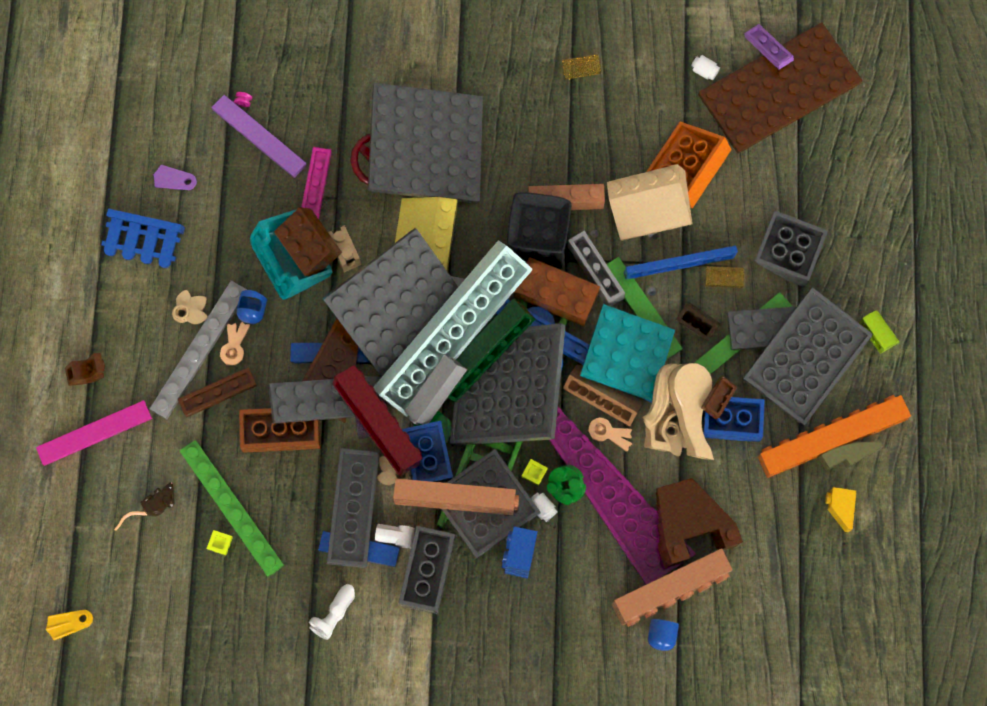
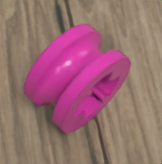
M237 92V98L234 99V103L242 107H250L251 103L249 101L252 100V96L245 92Z

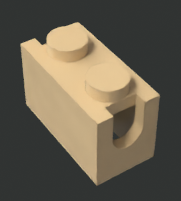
M344 225L340 227L341 231H337L334 234L332 231L328 233L342 251L337 258L343 271L347 272L360 266L361 261ZM355 259L353 262L346 264V261Z

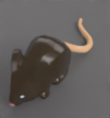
M170 482L162 490L157 488L154 491V495H148L140 502L144 511L127 513L121 518L114 530L116 531L123 521L131 515L156 517L161 515L166 507H173L175 504L173 484Z

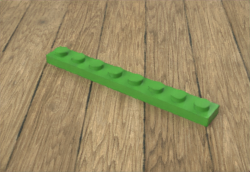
M194 440L181 449L180 453L265 574L269 577L282 568L284 564L198 442Z

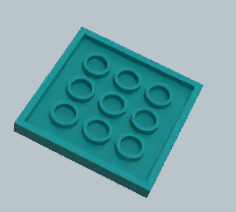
M603 304L580 376L652 401L656 376L662 366L665 365L675 330Z

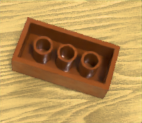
M529 257L526 264L533 270L516 288L514 298L536 307H542L550 313L585 326L599 294L600 286Z
M271 408L239 410L240 449L243 453L321 449L320 420L273 424Z

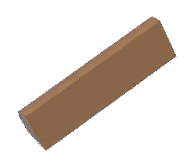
M577 364L570 373L563 389L631 426L644 401L635 395L580 376L582 366Z

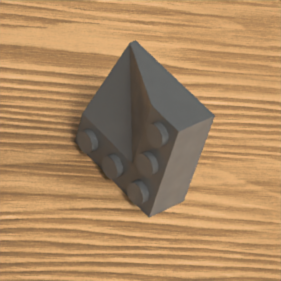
M774 210L755 262L786 281L805 288L812 275L828 230Z

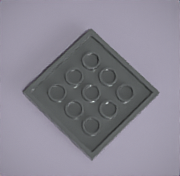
M495 449L447 483L516 489L515 495H519L518 510H514L513 515L441 509L476 559L508 537L509 531L513 532L514 527L521 528L541 513Z

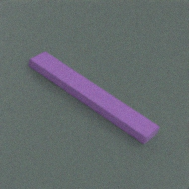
M223 95L211 107L215 113L293 178L306 167V162L227 96Z

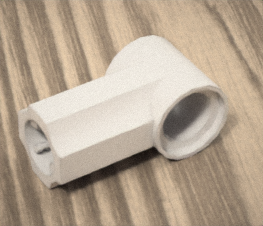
M378 524L375 541L391 543L398 547L411 549L416 528L402 525L396 527Z

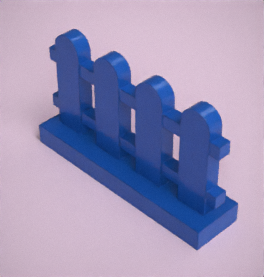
M108 209L106 216L111 218V222L106 223V227L109 228L107 239L102 241L101 244L105 246L104 252L106 255L114 256L117 249L123 250L122 256L126 260H132L135 253L141 254L140 259L144 264H150L153 261V257L159 258V265L163 268H168L171 265V261L175 262L176 257L173 256L176 242L180 243L181 238L177 237L178 234H184L185 227L183 225ZM123 222H128L129 227L123 226ZM142 226L148 227V228H147V231H146V230H141V227H142ZM121 230L127 231L124 245L118 244ZM165 230V235L160 234L159 231ZM139 235H145L142 249L137 248ZM158 239L164 240L161 253L155 252Z

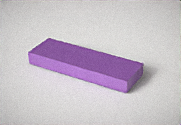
M760 24L745 33V38L778 69L794 60V56Z

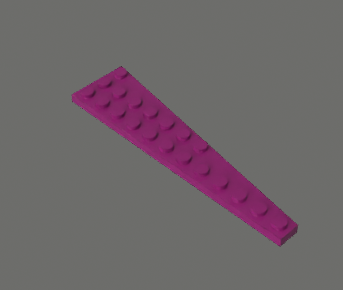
M558 407L555 439H549L565 465H573L582 472L584 476L582 479L584 484H586L585 495L645 585L663 577L681 565L664 567L658 550L659 532L657 525L659 521L657 511L646 502L644 497L633 488L632 484ZM685 542L689 556L691 558L694 555H696V553Z

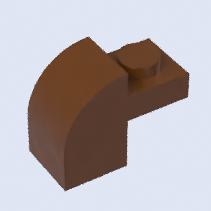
M93 353L87 360L71 361L65 367L68 386L88 384L104 378L105 363L101 358V353Z

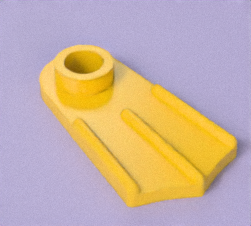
M88 610L48 616L46 630L53 640H57L89 627L93 622V615ZM83 615L86 616L85 622L80 621V617Z

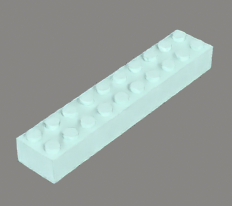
M498 240L373 387L375 391L407 417L408 414L405 412V409L443 356L447 355L457 359L533 269L508 246Z

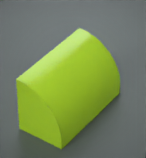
M878 310L860 320L859 324L873 334L870 340L880 354L899 343V340Z

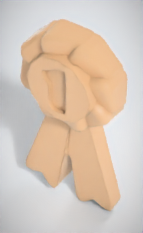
M241 322L238 331L236 323L233 325L227 324L229 343L225 344L220 352V357L226 365L236 366L243 360L244 350L240 344L247 334L250 324L245 325Z
M600 417L591 421L588 432L593 440L603 442L609 439L626 452H628L629 447L632 445L631 442L623 439L632 438L630 434L632 429L612 428L607 419Z

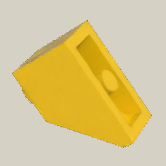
M833 487L826 493L825 504H828V511L845 532H850L853 529L856 491Z

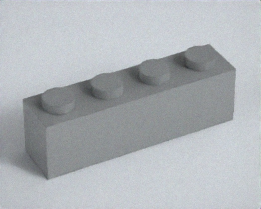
M583 231L569 239L568 249L589 281L600 286L598 295L604 304L612 307L622 301L625 296L624 290L586 232Z

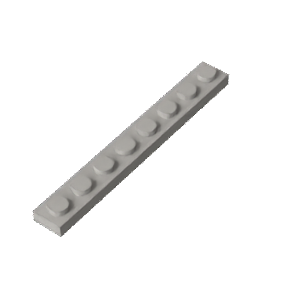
M230 281L150 407L152 412L166 420L169 418L179 402L178 399L183 396L236 312L240 293L247 289Z

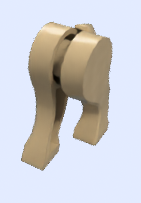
M671 363L663 365L659 370L655 380L651 407L647 415L642 417L646 425L645 448L671 452L665 428L669 420L677 415L680 429L686 441L687 456L714 460L711 448L703 434L701 424L703 414L701 407L712 390V379L705 367L696 363Z

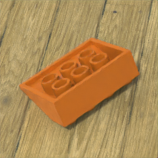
M680 121L646 172L677 164L682 167L686 173L690 208H693L732 149L724 136Z

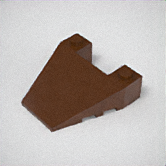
M693 478L656 489L659 521L657 525L659 532L658 550L665 568L681 564L690 559L684 542L686 540L711 533L716 550L722 548L723 551L734 548L743 542L737 524Z

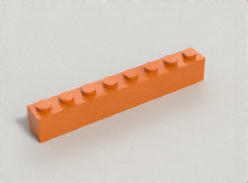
M891 395L885 398L881 404L875 402L866 406L867 409L862 412L859 409L849 413V417L845 419L838 417L832 420V424L828 426L821 424L815 427L811 433L805 431L796 435L797 438L792 441L788 438L779 442L780 446L775 448L768 446L762 449L758 459L766 477H772L820 457L834 448L851 444L908 420L911 414L902 395L898 397Z

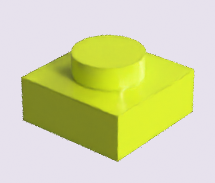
M530 459L522 474V478L539 486L548 468Z
M213 530L207 549L226 556L233 537Z

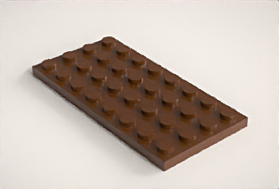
M823 23L814 26L782 45L794 56V60L781 69H778L763 55L699 91V97L737 154L862 83L863 80Z

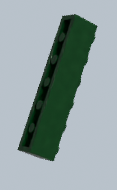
M513 298L459 355L456 360L467 371L447 398L457 402L536 320L523 304Z

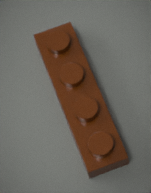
M248 367L179 398L178 401L187 418L254 388L257 384Z

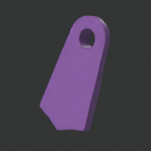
M160 165L153 174L155 187L191 190L197 184L193 174ZM188 180H191V183L189 185H186V182Z

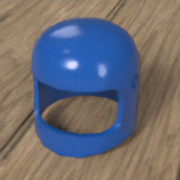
M242 291L236 311L238 318L248 324L259 323L264 317L267 298L256 291ZM247 297H253V298H257V299H259V300H253V299H250V298H247Z
M651 619L648 633L649 645L660 651H669L674 648L677 641L679 624L666 620Z

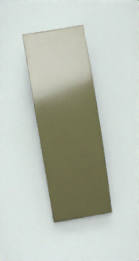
M881 442L847 444L822 454L818 459L826 472L842 462L846 468H849L879 450L883 444Z

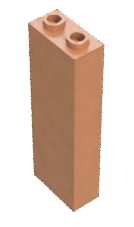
M395 478L393 497L395 505L513 515L514 510H518L519 495H515L516 489Z

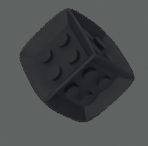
M526 192L515 193L509 217L507 246L525 263H527L530 257L561 269L564 264L571 201L552 195Z

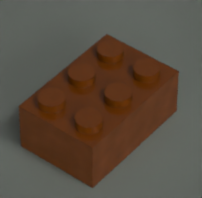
M299 207L274 231L304 276L321 273L342 253L310 208Z

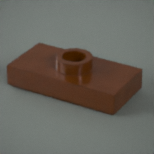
M720 376L701 409L714 419H719L737 386L724 376Z

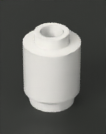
M703 55L700 58L696 57L691 65L694 67L693 72L707 80H714L720 70L717 63Z
M537 492L531 497L541 512L538 515L541 520L544 519L547 522L558 512L555 509L556 506L544 493L539 494Z

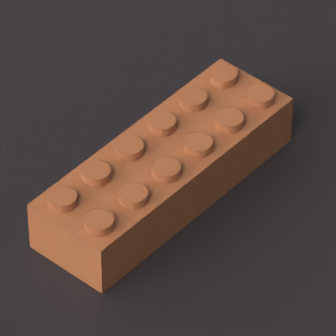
M721 548L614 600L612 606L621 625L627 624L630 627L641 620L640 617L644 615L646 618L655 615L659 608L663 607L665 610L673 606L679 598L681 601L692 597L696 590L699 593L707 590L712 586V582L719 584L730 577L729 573L733 569Z

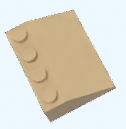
M678 164L607 182L609 201L621 241L692 224L686 173Z

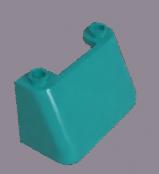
M296 210L259 221L250 236V243L278 295L283 300L291 298L327 279L333 273L329 264L321 273L304 276L274 233Z

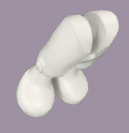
M346 584L341 587L330 604L329 614L324 619L317 617L310 619L309 624L311 626L309 628L316 635L325 640L331 637L337 622L344 617L347 608L355 599L353 586Z

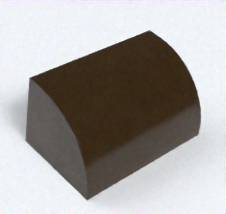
M690 302L684 306L676 318L678 322L706 341L712 337L721 324Z

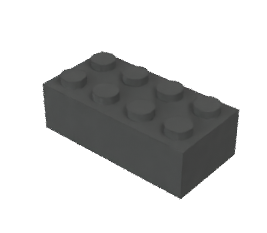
M416 526L399 606L433 614L439 613L455 543V534Z

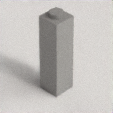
M444 355L405 409V412L410 416L409 420L416 425L419 423H429L467 369L456 359Z

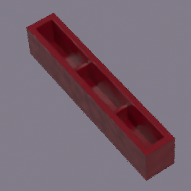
M354 365L336 375L332 383L399 477L419 466L423 459L420 450L413 446L409 435L402 431L397 419L388 412L386 404L377 397L373 386L366 382L363 372Z

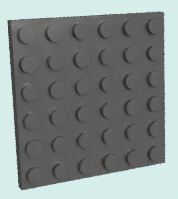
M374 83L372 88L368 191L415 197H443L457 199L459 202L478 204L480 201L483 96Z
M414 228L322 299L382 377L456 291L458 286L419 231Z
M564 324L528 327L457 402H454L450 444L455 446L555 439L565 336Z

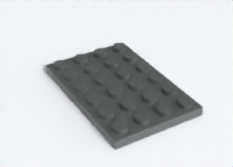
M812 287L742 379L802 426H805L873 334Z

